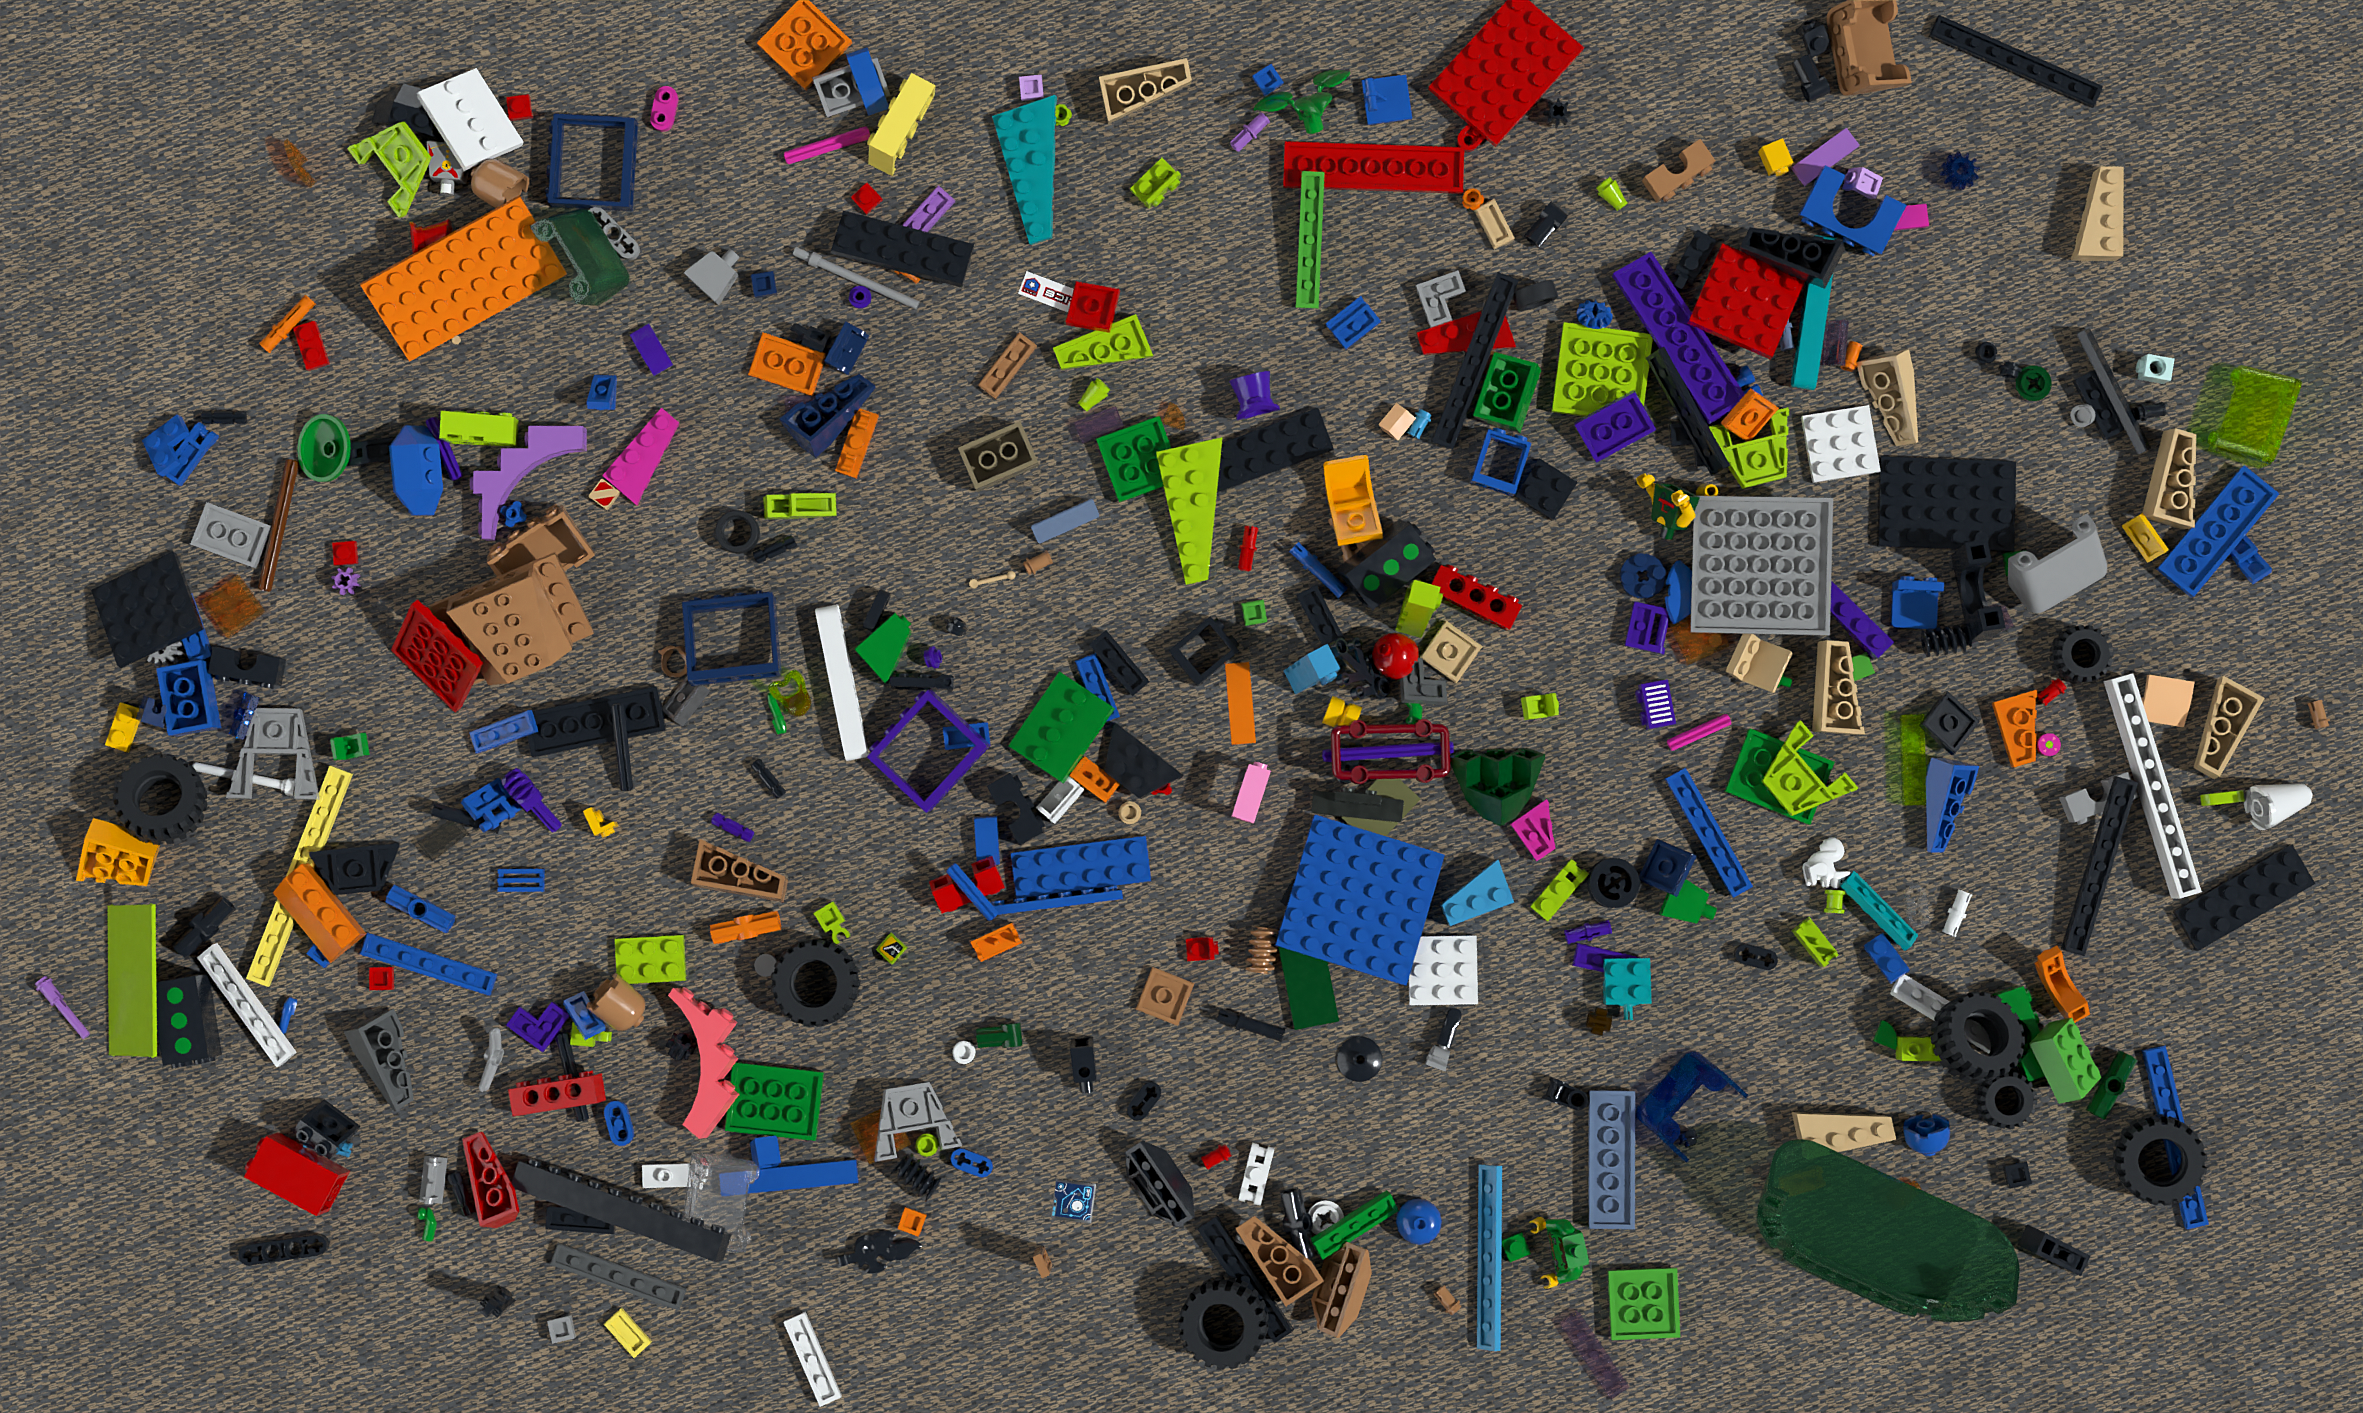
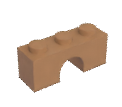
M1701 139L1680 153L1679 158L1684 164V172L1673 174L1662 164L1643 178V184L1657 203L1662 199L1664 202L1670 200L1676 195L1675 190L1680 187L1683 190L1694 183L1693 178L1699 174L1703 177L1713 170L1711 166L1716 160Z

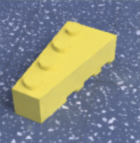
M911 73L908 80L904 79L902 81L898 97L892 98L888 107L890 109L888 114L882 115L878 123L879 129L876 134L872 133L867 142V145H869L868 164L893 176L896 170V158L901 159L905 153L906 139H912L918 126L916 120H922L935 96V85Z

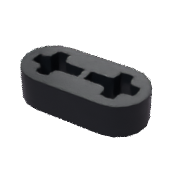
M882 589L879 590L864 621V629L871 632L875 631L890 600L891 593Z
M1741 944L1734 950L1735 960L1743 965L1771 970L1778 963L1776 953L1768 949ZM1747 948V952L1754 954V958H1745V961H1743L1739 952ZM1768 953L1769 958L1773 959V961L1764 966V961L1757 960L1758 955L1766 957Z
M1151 1081L1145 1083L1135 1095L1127 1108L1128 1116L1131 1119L1140 1121L1147 1116L1161 1096V1087L1158 1083ZM1153 1086H1155L1157 1088L1155 1090L1157 1096H1151L1146 1101L1144 1099V1097L1147 1095V1091L1145 1089L1147 1087L1152 1088ZM1141 1101L1145 1104L1141 1109L1144 1113L1134 1116L1131 1107L1133 1105L1138 1106Z

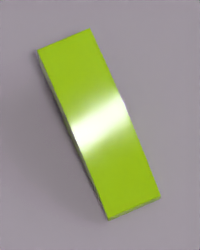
M791 493L789 495H766L763 497L764 519L837 516L836 493Z

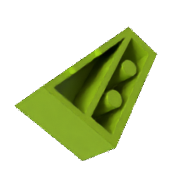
M441 411L439 438L449 444L517 447L519 420L512 417L511 413H498L497 416L490 415L488 412H476L474 414L467 413L466 411Z

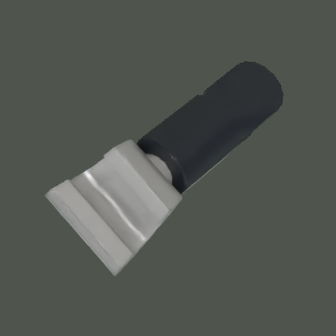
M1452 1008L1448 1010L1444 1025H1442L1436 1042L1439 1046L1434 1045L1431 1048L1425 1061L1426 1065L1446 1071L1450 1050H1447V1048H1451L1457 1031L1456 1028H1458L1462 1017L1459 1009Z

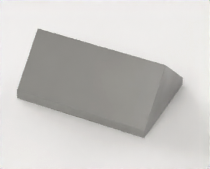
M877 56L871 57L884 95L888 97L890 92ZM850 65L813 77L827 117L864 105Z

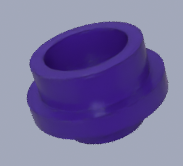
M856 286L849 293V301L855 308H865L871 302V293L864 286ZM859 293L864 294V298L861 301L856 299V295Z
M931 646L928 650L924 651L927 667L936 669L942 663V654L935 646Z

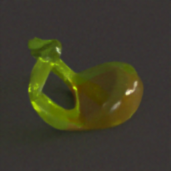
M792 670L786 674L783 681H774L769 684L768 689L771 695L784 705L790 715L801 717L809 711L811 698L806 689L805 680L799 671ZM793 678L799 686L798 691L791 696L780 694L777 687H785Z

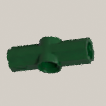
M2118 1050L2106 1074L2100 1078L2098 1088L2086 1108L2089 1113L2103 1120L2106 1119L2117 1097L2124 1092L2125 1083L2137 1063V1059ZM2113 1079L2116 1086L2114 1090L2110 1091L2108 1089V1082Z

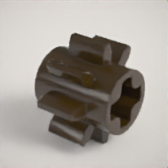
M1595 1007V1012H1588L1586 1028H1591L1590 1033L1603 1036V1031H1610L1612 1015L1607 1014V1009Z

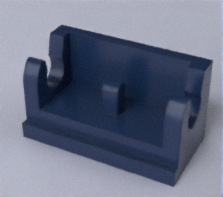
M845 321L824 360L825 363L849 376L870 336L863 330Z
M143 696L136 720L164 728L163 720L167 710L166 705L158 703L156 707L154 706L155 699Z

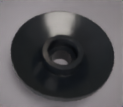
M1356 1036L1346 1040L1341 1045L1337 1054V1064L1341 1073L1346 1078L1355 1082H1364L1372 1079L1378 1074L1382 1066L1383 1059L1379 1046L1367 1037ZM1359 1055L1364 1056L1365 1060L1362 1064L1356 1062V1058Z

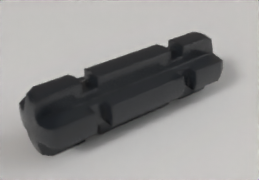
M203 411L201 413V421L204 424H213V422L216 424L247 423V413L244 411H236L235 413L233 411H214V413Z
M788 536L784 538V541L779 540L764 547V550L759 549L753 552V556L757 563H762L766 561V558L771 559L786 552V549L791 550L795 548L797 543L793 536Z
M761 759L755 760L751 764V768L755 773H758V777L766 787L772 790L773 796L776 799L781 798L786 793V790L782 785L778 784L779 781L771 771L765 768L766 765Z
M456 1172L449 1175L448 1180L450 1185H453L452 1190L457 1204L461 1206L459 1209L462 1216L466 1217L473 1214L475 1210L473 1204L469 1202L471 1199L465 1183L462 1184L463 1178L461 1173Z

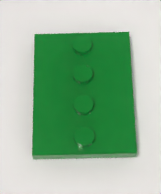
M1059 671L1008 746L1064 784L1115 708Z
M1749 728L1724 792L1810 825L1817 806L1791 816L1762 783L1763 777L1783 746L1784 741ZM1799 748L1796 752L1826 786L1835 762Z
M736 1062L732 1067L731 1083L735 1086L734 1090L739 1093V1096L727 1111L725 1131L816 1141L824 1072Z

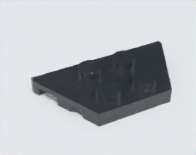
M1118 723L1113 725L1105 772L1135 796L1142 799L1153 791L1160 790L1167 784L1184 776V774Z
M393 843L309 852V856L316 864L334 895L381 891L400 844Z

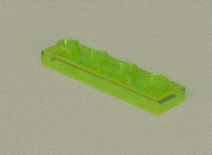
M1924 714L1900 715L1902 806L1926 805L1925 731L1919 726L1924 719Z

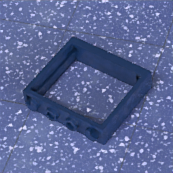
M554 114L551 126H549L550 134H552V143L549 142L548 155L551 156V163L547 165L546 170L547 178H550L549 187L545 189L548 203L552 207L591 209L596 207L603 210L633 211L638 136L637 120L630 117ZM564 126L625 129L620 202L560 199Z
M761 590L752 595L735 593L733 597L714 595L711 596V599L702 600L696 597L694 600L682 602L687 678L691 686L782 677L776 598L773 592H762ZM768 606L773 663L697 671L693 614Z

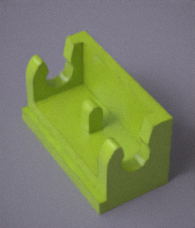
M1810 917L1791 930L1820 967L1827 966L1832 958L1839 955Z

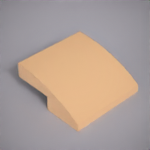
M2147 675L2144 697L2141 699L2148 722L2184 727L2191 704L2194 682Z

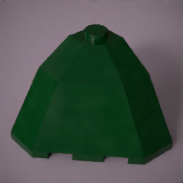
M1518 748V751L1514 753H1505V749H1487V754H1480L1474 752L1473 749H1466L1450 756L1451 767L1466 801L1483 819L1491 821L1495 825H1505L1517 817L1532 795L1545 760V754L1529 748Z

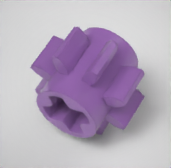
M348 567L346 572L339 568L338 574L331 577L335 580V585L332 588H340L341 595H345L346 591L354 595L355 591L353 589L356 586L361 587L357 583L360 575H352V568ZM345 577L350 578V580L347 581V586L342 584L345 582Z

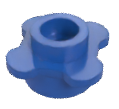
M519 501L513 502V505L508 507L503 506L500 512L504 515L506 519L505 524L508 527L525 522L527 519V515L524 514L522 504Z

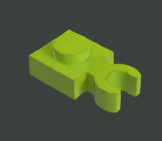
M834 901L814 913L825 933L832 930V939L836 944L840 943L837 938L839 932H843L847 938L850 937L849 931L840 925L846 920Z

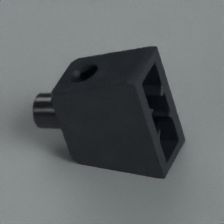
M1094 1038L1071 1039L1070 1053L1074 1083H1079L1080 1093L1093 1092V1081L1097 1080Z

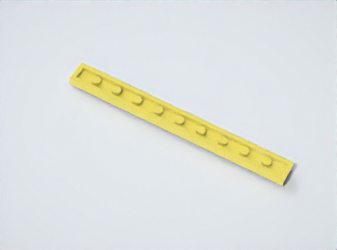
M329 766L319 791L320 800H316L286 876L301 864H310L316 870L317 866L309 856V852L323 851L353 776L352 773ZM278 899L246 977L248 980L267 987L272 982L295 923V919Z

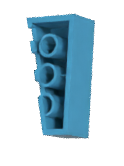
M1328 644L1305 655L1283 671L1296 695L1318 683H1321L1323 686L1333 681L1338 676L1337 672L1340 670V667Z

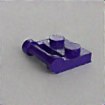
M1633 602L1624 646L1664 655V642L1670 619L1667 609ZM1655 614H1658L1661 617L1655 645L1649 644L1654 617Z

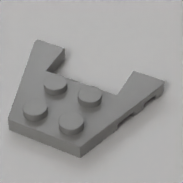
M930 1082L884 1090L875 1162L897 1158L893 1134L936 1127L940 1150L962 1146L960 1139L956 1137L950 1120L948 1121L942 1110L943 1107Z

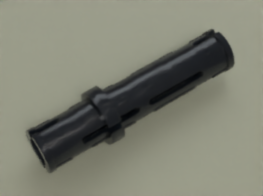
M437 802L434 803L431 812L432 817L473 827L474 830L480 829L479 825L485 822L483 817L474 820L467 811L438 804ZM502 822L499 823L497 828L487 831L498 834Z
M1220 1008L1216 1022L1234 1026L1236 1030L1240 1031V1029L1279 1042H1282L1286 1029L1247 1017L1245 1013L1240 1012V1014L1223 1008Z

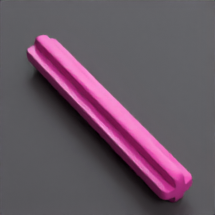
M865 126L784 152V157L787 164H792L868 140L871 134L869 128Z

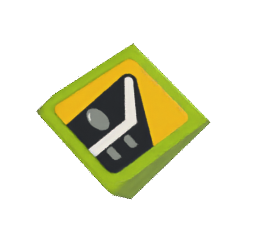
M890 933L876 950L893 965L908 947L893 933Z

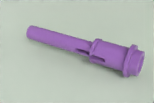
M45 976L35 983L37 992L40 991L51 1006L55 1005L82 1039L87 1038L90 1035L89 1031L62 1000L64 996L52 984L53 980Z

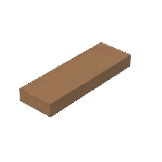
M1019 332L978 386L994 399H997L1037 348V345Z
M1041 1246L1035 1249L1032 1258L1041 1278H1045L1050 1275L1053 1265L1045 1247Z

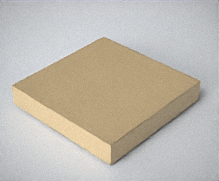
M1445 621L1419 658H1423V661L1454 683H1457L1483 646L1448 621Z

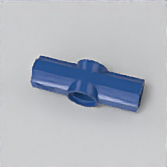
M396 884L386 896V903L444 933H448L455 922L456 915ZM419 903L425 906V912L422 915H419L416 911Z

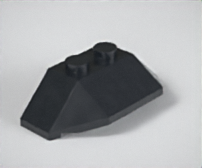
M403 83L378 100L372 123L389 128L397 123L406 122L416 136L437 142H445L416 97L417 93L424 89Z
M1142 1140L1125 1151L1127 1178L1152 1215L1171 1223L1176 1228L1195 1217L1192 1187L1166 1150Z

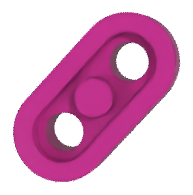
M663 86L657 90L650 117L652 126L660 132H666L672 128L679 100L676 91L669 86ZM669 94L670 98L662 100L663 95ZM660 116H665L663 122H658Z

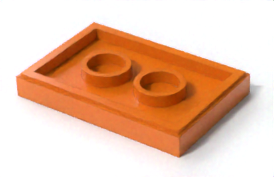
M762 332L748 375L813 397L827 353L815 351L809 347Z

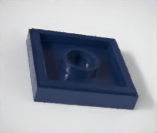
M1657 839L1639 875V879L1645 884L1677 897L1697 856Z

